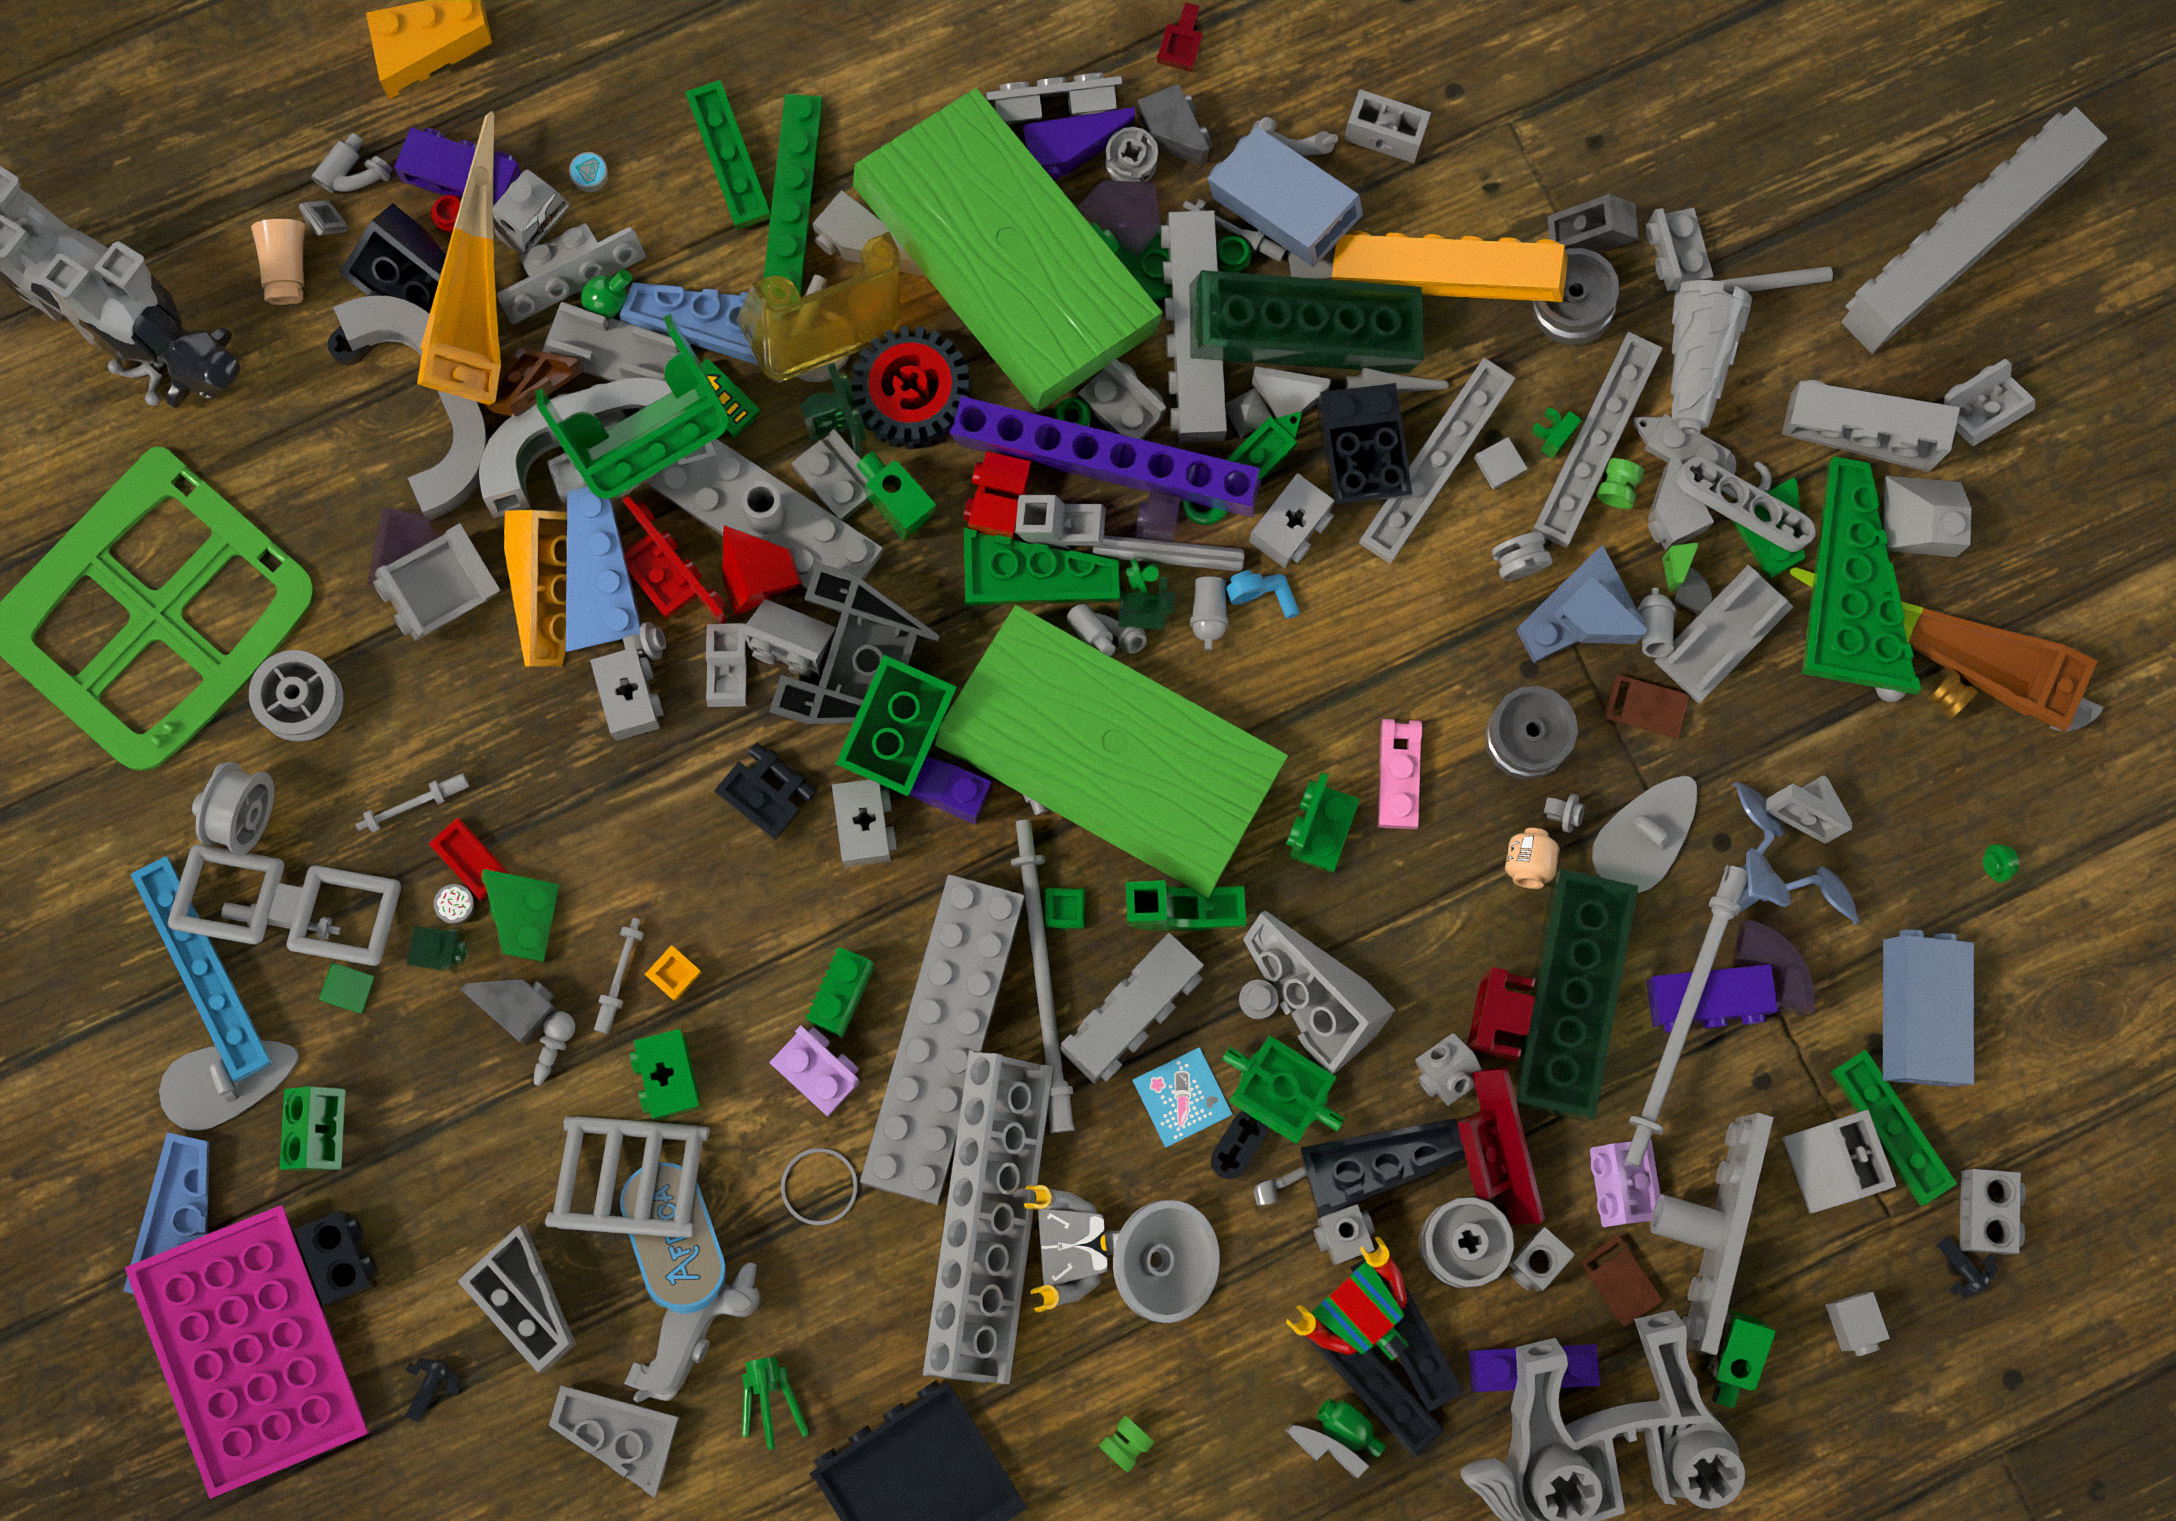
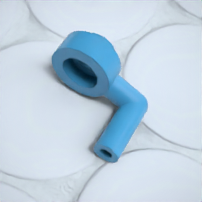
M1247 570L1231 577V584L1226 587L1227 594L1233 605L1243 604L1260 597L1266 592L1275 591L1286 619L1294 618L1300 614L1287 579L1282 574L1262 577L1261 574H1253L1251 570Z

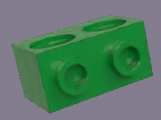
M313 1086L284 1089L280 1170L314 1172L341 1170L345 1089Z

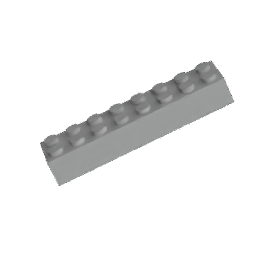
M2076 106L2065 116L2058 112L2044 125L2043 130L2036 137L2031 136L2024 142L2009 161L2005 159L1999 164L1983 184L1978 183L1973 187L1956 208L1952 206L1936 221L1937 224L1929 232L1925 230L1909 245L1910 248L1902 256L1900 254L1895 256L1882 269L1883 272L1875 280L1871 278L1855 293L1856 296L1845 306L1849 312L1841 323L1871 354L1877 351L2076 174L2108 139Z
M948 874L860 1183L862 1185L939 1206L956 1146L969 1050L983 1051L1024 906V895Z

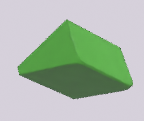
M1698 543L1671 546L1662 557L1667 587L1670 592H1676L1684 582Z

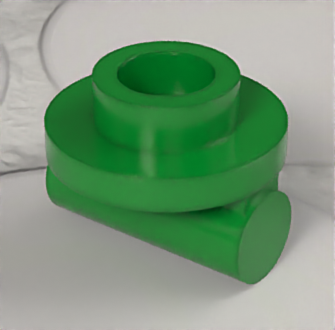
M1137 558L1130 559L1132 567L1126 569L1133 591L1140 588L1142 594L1146 595L1149 593L1146 581L1152 582L1158 578L1159 566L1154 562L1146 564L1145 568L1141 569Z

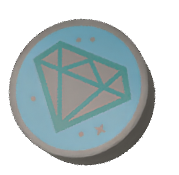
M584 152L577 155L570 163L569 174L573 184L579 190L595 192L606 184L608 169L605 161L598 154Z

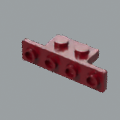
M1506 1068L1477 1070L1472 1073L1481 1111L1457 1123L1476 1198L1481 1200L1491 1199L1502 1193L1510 1224H1539L1545 1220L1509 1072Z

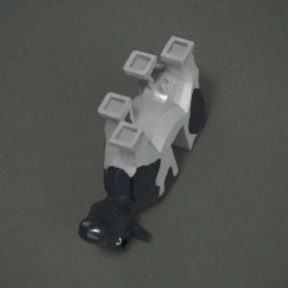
M0 166V279L25 302L42 310L56 322L64 315L89 343L99 346L118 360L150 364L157 360L166 364L169 376L173 380L167 395V404L174 408H178L191 391L209 400H213L221 390L228 389L237 378L241 369L236 358L225 348L232 338V333L229 330L220 328L210 334L206 330L187 332L181 328L182 321L172 295L151 274L146 267L142 255L119 241L113 243L108 249L93 238L68 227L32 195L20 189V182L17 176Z

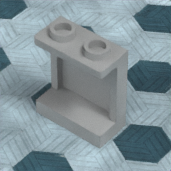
M460 523L448 529L441 537L388 566L383 565L378 568L375 573L377 580L373 582L383 601L391 600L398 613L394 615V619L405 636L411 633L415 641L496 597L500 592L499 587Z

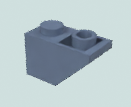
M1593 576L1576 590L1554 614V617L1580 643L1636 644L1648 631L1643 625L1644 620L1641 615L1631 607L1625 608L1615 598L1617 595L1614 589L1603 580L1598 581Z

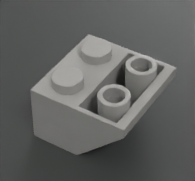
M764 599L746 624L743 634L749 649L754 651L753 657L772 665L777 660L789 665L788 670L791 673L809 679L811 675L819 678L822 677L837 628Z
M1869 1110L1782 1138L1809 1214L1896 1187Z

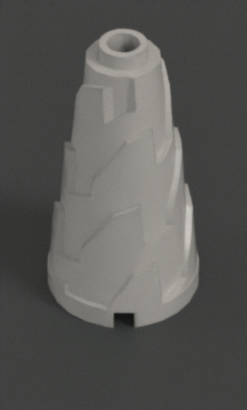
M1691 280L1682 282L1680 288L1676 287L1672 324H1675L1672 354H1674L1671 394L1673 395L1672 421L1678 425V431L1682 433L1699 434L1701 429L1709 427L1717 398L1721 399L1729 365H1733L1740 334L1745 331L1752 302L1751 295L1735 285L1733 295L1724 292V282L1711 280Z

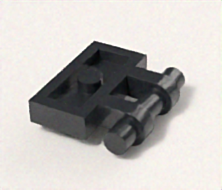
M756 742L748 751V755L758 762L753 769L750 770L738 761L714 792L774 841H777L801 812L797 806L790 802L791 798L798 794L809 802L818 790L807 782L808 777L799 770L794 772L780 760L781 755L773 749L767 750ZM769 772L785 783L779 792L763 780Z

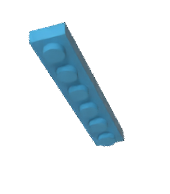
M165 856L130 874L232 1080L238 1083L272 1065L273 1063L210 937L172 930L168 926L169 915L181 881L171 859ZM191 901L187 916L200 918Z

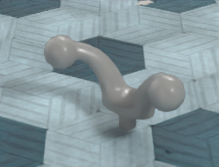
M112 359L109 361L108 369L111 373L125 377L150 375L149 389L145 396V401L150 406H156L161 401L157 391L164 377L158 371L164 365L163 363L156 361L153 366L143 363L136 368L125 369L120 360Z

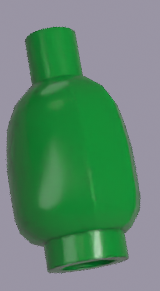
M1328 1398L1317 1411L1316 1418L1321 1421L1322 1429L1326 1435L1349 1450L1359 1451L1365 1449L1375 1458L1379 1457L1384 1451L1386 1445L1373 1436L1374 1432L1370 1421L1347 1401L1338 1400L1335 1402Z

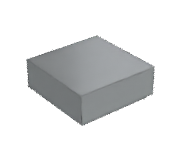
M1509 437L1477 453L1474 457L1493 490L1527 471L1526 465Z

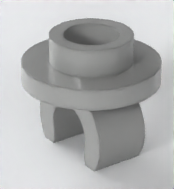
M652 622L642 623L640 634L623 638L625 650L636 647L639 655L646 654L651 660L660 659L663 650L666 648V639L661 628L655 627Z
M1571 794L1567 802L1548 797L1544 813L1547 814L1548 819L1562 822L1563 831L1570 833L1574 826L1579 827L1581 825L1585 805L1579 803V795Z

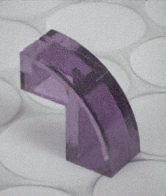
M1746 920L1741 923L1738 928L1733 963L1746 966L1771 964L1772 971L1779 972L1775 995L1777 1010L1799 1016L1813 1013L1815 1004L1813 982L1808 967L1797 949L1784 936L1764 924L1752 920Z

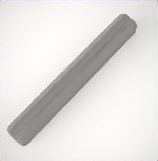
M1107 535L1103 536V546H1093V555L1104 558L1130 560L1136 557L1138 561L1232 571H1240L1244 565V550L1238 548Z

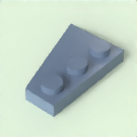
M1603 545L1517 628L1516 631L1534 664L1579 642L1554 617V614L1591 576L1598 581L1603 580L1607 582L1616 592L1617 596L1615 598L1625 608L1631 607L1637 611Z

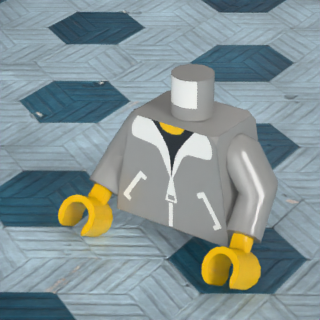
M1027 1185L1025 1189L1033 1190L1036 1193V1201L1034 1203H1024V1207L1027 1209H1038L1044 1283L1043 1286L1032 1289L1030 1293L1039 1292L1043 1295L1044 1305L1034 1308L1036 1312H1043L1058 1305L1079 1301L1100 1285L1102 1274L1108 1272L1107 1256L1114 1255L1115 1244L1121 1230L1105 1231L1103 1215L1097 1214L1094 1204L1071 1192L1048 1189L1044 1185Z

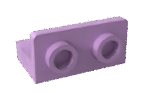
M800 1025L795 1031V1036L769 1063L829 1117L861 1083L855 1076L859 1068L844 1054H841L838 1058L834 1057L826 1049L830 1042L817 1029L812 1027L807 1032Z
M1651 1139L1640 1167L1625 1162L1631 1142L1613 1143L1590 1149L1591 1170L1594 1174L1598 1199L1597 1208L1603 1227L1651 1221L1654 1207L1660 1197Z

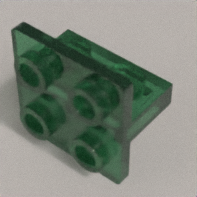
M835 363L829 364L827 368L833 393L829 395L827 392L816 393L808 397L805 403L800 404L809 440L812 441L830 435L833 429L836 432L846 430L855 454H863L861 442L867 440L864 432L865 428L858 407L850 409V407L855 405L846 372L838 374Z

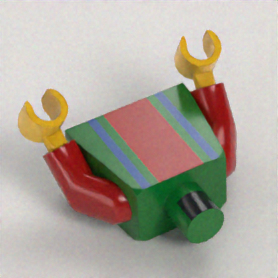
M1375 1237L1379 1244L1375 1252L1368 1253L1363 1246L1360 1247V1251L1366 1260L1316 1306L1311 1313L1304 1306L1298 1305L1296 1308L1303 1314V1318L1299 1323L1293 1324L1289 1319L1286 1320V1323L1297 1334L1305 1335L1324 1349L1346 1355L1354 1354L1357 1351L1364 1354L1376 1343L1393 1361L1409 1346V1343L1393 1327L1405 1316L1402 1309L1407 1303V1296L1402 1272L1389 1255V1251L1382 1239Z

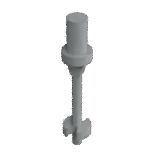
M1198 199L1197 204L1194 205L1186 200L1183 207L1189 211H1206L1204 210L1206 202ZM1215 216V224L1244 239L1249 244L1251 252L1256 253L1260 251L1279 262L1282 261L1287 249L1266 238L1265 234L1260 230L1257 232L1246 229L1242 230Z
M464 773L441 783L435 780L429 783L430 792L377 815H374L372 810L364 812L365 820L355 824L356 828L360 831L369 827L372 833L380 830L379 822L431 799H435L438 805L446 802L445 797L468 788V781Z
M225 902L222 907L221 916L222 918L247 922L248 927H250L256 904L253 903L249 907ZM329 917L321 918L319 923L309 922L308 930L317 931V939L320 940L328 939L330 934L340 935L341 927L332 926V918Z
M637 918L632 919L630 928L622 927L620 935L626 937V942L608 996L600 995L598 1003L602 1005L594 1031L609 1035L616 1010L622 1008L623 1001L617 999L620 984L634 940L642 941L644 936L643 932L638 931L640 920Z

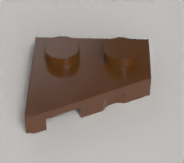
M520 347L499 375L496 401L490 405L481 404L485 411L516 417L537 403L535 391L543 388L548 396L581 374L584 369L577 358Z

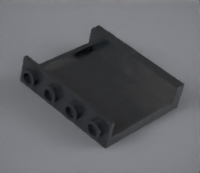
M937 1379L916 1393L920 1400L906 1409L902 1402L883 1414L882 1417L886 1423L874 1431L867 1425L850 1436L848 1440L851 1446L841 1453L837 1454L836 1450L832 1448L815 1459L813 1462L817 1469L809 1473L811 1478L816 1480L841 1521H1009L1027 1508L1024 1500L949 1382L940 1386Z

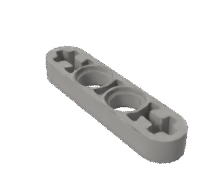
M1693 457L1677 472V484L1687 495L1785 550L1797 552L1808 545L1815 537L1814 524L1806 515L1705 458ZM1693 471L1699 473L1698 480L1700 482H1696L1694 480L1695 474L1693 473ZM1715 481L1716 484L1712 487L1711 490H1709V488L1713 485V483L1711 482ZM1722 487L1731 488L1735 492L1737 503H1729L1723 498L1721 493ZM1755 506H1762L1767 509L1770 514V522H1763L1757 518L1754 511ZM1792 526L1797 529L1796 535L1799 538L1793 536L1794 530L1791 528Z

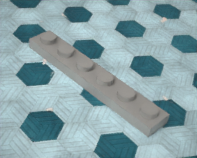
M1627 333L1532 532H1541L1545 539L1567 548L1662 347L1635 334Z
M1482 359L1410 465L1409 473L1413 495L1388 498L1360 539V545L1389 564L1392 563L1513 384L1515 377L1489 360Z

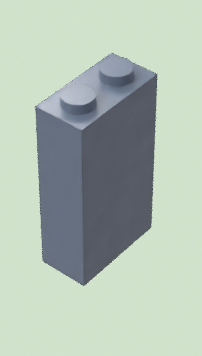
M1258 126L1248 136H1244L1239 140L1235 150L1224 162L1218 163L1207 178L1213 199L1313 268L1363 215L1358 193Z
M1900 930L1899 937L1883 939V1081L1943 1087L1974 1085V943L1957 941L1956 934L1947 933L1933 934V938L1924 937V931Z

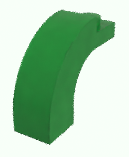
M1166 880L1125 882L1127 924L1130 927L1166 932L1206 931L1207 929L1246 927L1244 886L1214 887L1208 898L1192 888L1167 886Z

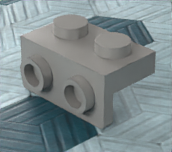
M2007 359L2000 361L1994 366L1991 365L1984 368L1979 375L1964 384L1954 386L1945 395L1944 405L1960 407L1955 430L1972 446L1977 445L2035 409V399L2011 377L2012 364Z

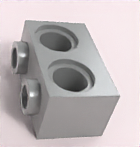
M1980 1169L1961 1171L1959 1243L1961 1251L2003 1255L2019 1254V1247L2023 1246L2025 1240V1227L2020 1222V1206H2023L2025 1203L2026 1189L2024 1183L2021 1182V1173ZM1991 1182L1996 1183L2001 1190V1198L1997 1203L1993 1202L1987 1193L1988 1185ZM1990 1222H1994L2000 1229V1238L1996 1243H1993L1986 1233Z

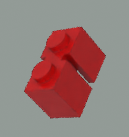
M986 451L983 463L976 462L972 484L978 485L975 498H967L963 520L969 521V529L977 530L978 533L992 536L997 534L1015 540L1019 495H1026L1031 474V461Z

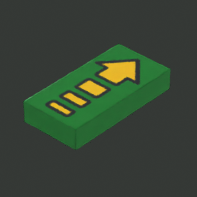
M707 358L701 365L726 410L728 425L725 431L735 439L761 414V410Z

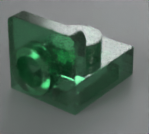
M1160 577L1158 594H1147L1140 591L1132 593L1120 592L1118 627L1165 630L1166 614L1173 615L1175 596L1174 591H1167V577Z
M415 926L407 965L456 974L458 965H463L465 962L468 944L463 941L464 935L457 930L449 929V931Z

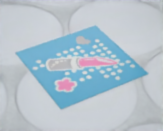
M1200 1047L1133 1079V1083L1165 1148L1233 1115Z

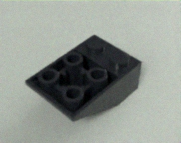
M1396 383L1320 392L1316 402L1321 442L1336 505L1412 496Z

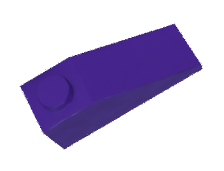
M1133 107L1024 124V146L1053 181H1057L1061 176L1070 174L1105 150L1109 139L1114 133L1122 128L1134 127L1135 110Z
M926 756L909 796L976 825L992 788L991 781L957 766Z

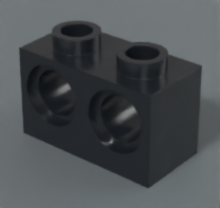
M339 1210L294 1230L323 1305L334 1306L378 1287L374 1279L375 1276L379 1275L378 1268L372 1255L364 1253L360 1243V1239L364 1238V1233L355 1215L350 1217L349 1212ZM337 1227L341 1233V1241L337 1247L329 1249L325 1245L324 1236L330 1228ZM350 1264L355 1269L356 1277L351 1285L344 1287L339 1281V1272L343 1266Z

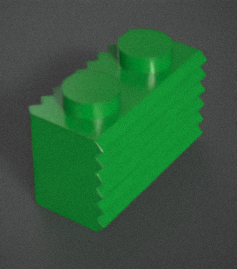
M839 947L835 949L837 954L832 956L834 962L828 963L830 969L825 971L827 976L822 978L823 984L818 985L820 991L815 992L817 998L812 1000L813 1006L808 1007L810 1013L805 1014L810 1025L843 1039L875 967L871 960Z

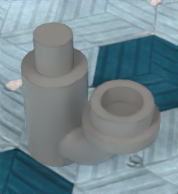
M351 133L344 143L338 141L311 178L330 193L334 191L348 192L360 189L379 179L388 182L393 169L384 160L374 156L372 160H367L365 163L368 170L346 176L360 158L356 152L364 143L359 136Z
M1086 604L1075 606L1067 615V623L1080 639L1108 656L1115 652V646L1112 644L1113 636L1118 638L1120 648L1131 654L1139 652L1146 644L1145 632L1140 626L1133 625L1128 627L1109 616L1094 613Z

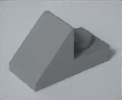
M1821 776L1802 788L1791 784L1766 799L1765 812L1825 844L1852 829V821L1826 776Z

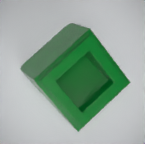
M331 963L319 1000L326 1004L363 1015L375 976Z

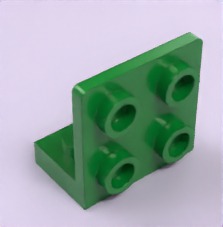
M1321 772L1317 782L1310 779L1299 806V809L1305 811L1304 817H1296L1286 845L1292 847L1289 858L1333 873L1360 799L1326 787L1329 774Z

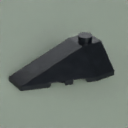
M391 204L371 220L339 273L368 296H390L403 299L419 306L430 314L446 254L420 224L395 204Z

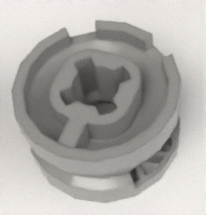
M1122 128L1114 133L1108 141L1105 159L1106 169L1111 179L1121 186L1130 188L1142 186L1150 181L1157 167V143L1150 133L1141 128Z
M1532 532L1507 540L1492 549L1491 552L1494 560L1501 565L1499 569L1501 580L1511 581L1526 577L1552 564L1553 561L1550 553L1545 551L1543 544L1546 542L1543 533Z

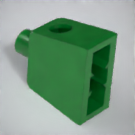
M872 451L856 464V467L868 480L865 484V495L902 541L906 540L933 517L936 504L898 461L894 460L886 466L876 453ZM887 485H892L896 487L898 491L895 493L886 492L883 489V487Z

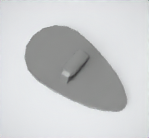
M1680 776L1651 787L1619 811L1599 831L1593 843L1592 861L1597 875L1607 886L1622 893L1637 894L1650 890L1663 879L1675 861L1694 818L1697 803V785L1693 778Z
M262 1041L273 1064L238 1083L232 1080L216 1046L185 1054L172 1062L162 1077L159 1088L161 1107L167 1117L181 1128L194 1131L213 1129L236 1118L276 1090L298 1063L299 1053L290 1045L275 1041Z

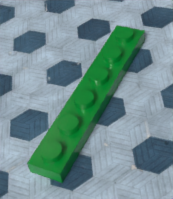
M785 94L761 294L762 306L797 309L800 307L823 107L821 96Z

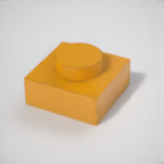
M672 945L645 973L653 983L675 1002L702 974L694 964Z

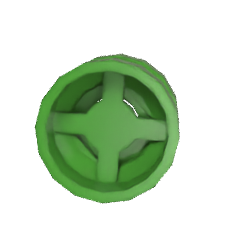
M1610 459L1605 470L1607 475L1606 482L1601 483L1596 496L1601 502L1619 509H1632L1637 497L1634 490L1636 486L1642 483L1645 470L1628 460Z
M1125 1415L1118 1422L1117 1431L1112 1436H1106L1098 1446L1123 1470L1129 1473L1136 1465V1457L1141 1452H1147L1155 1442Z

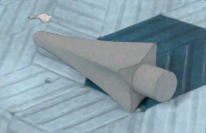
M1363 368L1361 375L1346 376L1345 389L1396 383L1398 394L1423 390L1447 389L1449 383L1445 380L1408 377Z

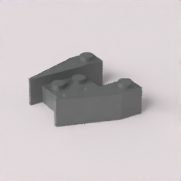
M816 562L804 600L842 612L819 686L781 675L769 712L806 724L853 723L883 655L908 665L917 636L938 642L939 635L855 574Z

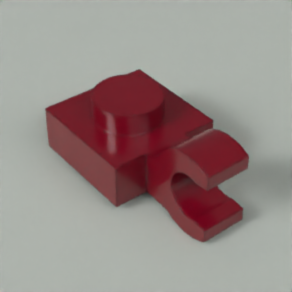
M1185 2L1179 25L1167 23L1157 56V63L1193 72L1203 39V33L1194 31L1200 6Z

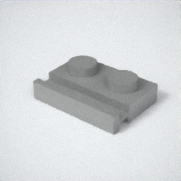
M835 429L825 439L818 441L791 463L792 468L829 511L843 522L870 501L864 493L865 484L868 480L856 467V464L861 459Z

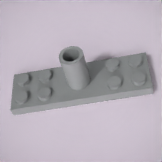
M717 439L713 440L716 455L679 465L678 461L659 471L650 484L653 491L722 536L724 525L790 549L803 583L799 587L805 591L808 589L816 562L853 573L864 580L883 553L881 546ZM762 508H770L766 512L758 513Z
M1755 1113L1738 1117L1735 1123H1730L1725 1138V1144L1729 1146L1726 1161H1721L1716 1174V1183L1720 1184L1714 1209L1663 1194L1660 1195L1654 1207L1650 1227L1651 1233L1704 1248L1698 1278L1694 1277L1688 1290V1300L1692 1301L1688 1317L1684 1316L1682 1319L1686 1325L1688 1336L1687 1352L1717 1355L1774 1117Z

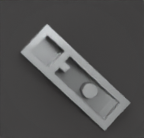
M842 190L813 223L816 237L815 242L829 255H833L835 252L844 260L926 277L884 223Z

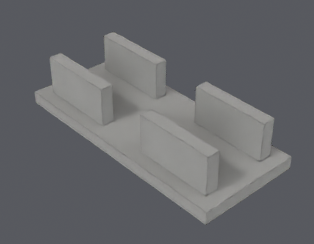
M1089 73L1074 76V82L1068 83L1066 77L1038 80L1035 87H1030L1029 82L1008 83L1000 85V91L986 92L985 99L990 105L993 104L995 111L1007 125L1040 121V118H1042L1040 99L1067 95L1069 116L1076 117L1117 109L1115 89L1122 85L1121 76L1104 78L1103 73Z
M561 302L542 352L577 358L584 369L583 373L611 382L629 378H651L666 382L664 377L665 365L672 356L680 352L670 336L614 318L606 320L604 316L585 311L583 308Z
M1747 565L1673 641V652L1668 656L1657 658L1654 662L1700 704L1793 606L1766 582L1758 572Z

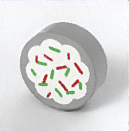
M447 885L441 888L435 896V912L439 918L448 924H463L475 912V898L462 885Z

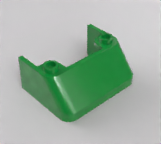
M671 314L666 315L664 321L669 335L680 351L667 361L664 368V377L672 392L609 429L605 430L600 420L594 414L584 411L574 413L562 420L543 388L535 391L538 410L590 491L597 497L609 499L618 496L718 438L727 428L728 416L700 361Z

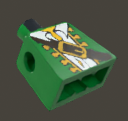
M1731 1309L1727 1310L1717 1355H1710L1707 1364V1371L1717 1379L1711 1399L1713 1402L1735 1408L1741 1388L1755 1391L1776 1332L1762 1319ZM1740 1359L1739 1364L1731 1369L1732 1363Z

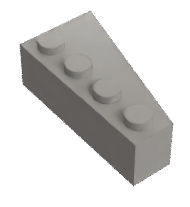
M1817 380L1800 381L1791 392L1782 435L1930 472L1951 451L1960 407L1829 386Z
M1168 933L1133 969L1132 975L1128 979L1125 978L1105 999V1004L1101 1008L1094 1009L1083 1020V1023L1077 1029V1034L1074 1037L1070 1034L1061 1043L1060 1052L1094 1084L1100 1078L1107 1082L1122 1066L1118 1061L1120 1056L1127 1049L1134 1053L1147 1040L1149 1035L1145 1030L1154 1020L1161 1024L1175 1010L1176 1006L1172 1001L1180 992L1183 991L1188 996L1202 981L1203 978L1198 973L1204 965Z

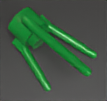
M777 1357L745 1362L747 1373L742 1374L744 1387L742 1436L747 1438L750 1435L752 1394L754 1391V1395L760 1394L767 1449L772 1451L775 1448L769 1393L778 1391L777 1383H780L801 1435L807 1437L809 1430L788 1381L786 1366L779 1367Z

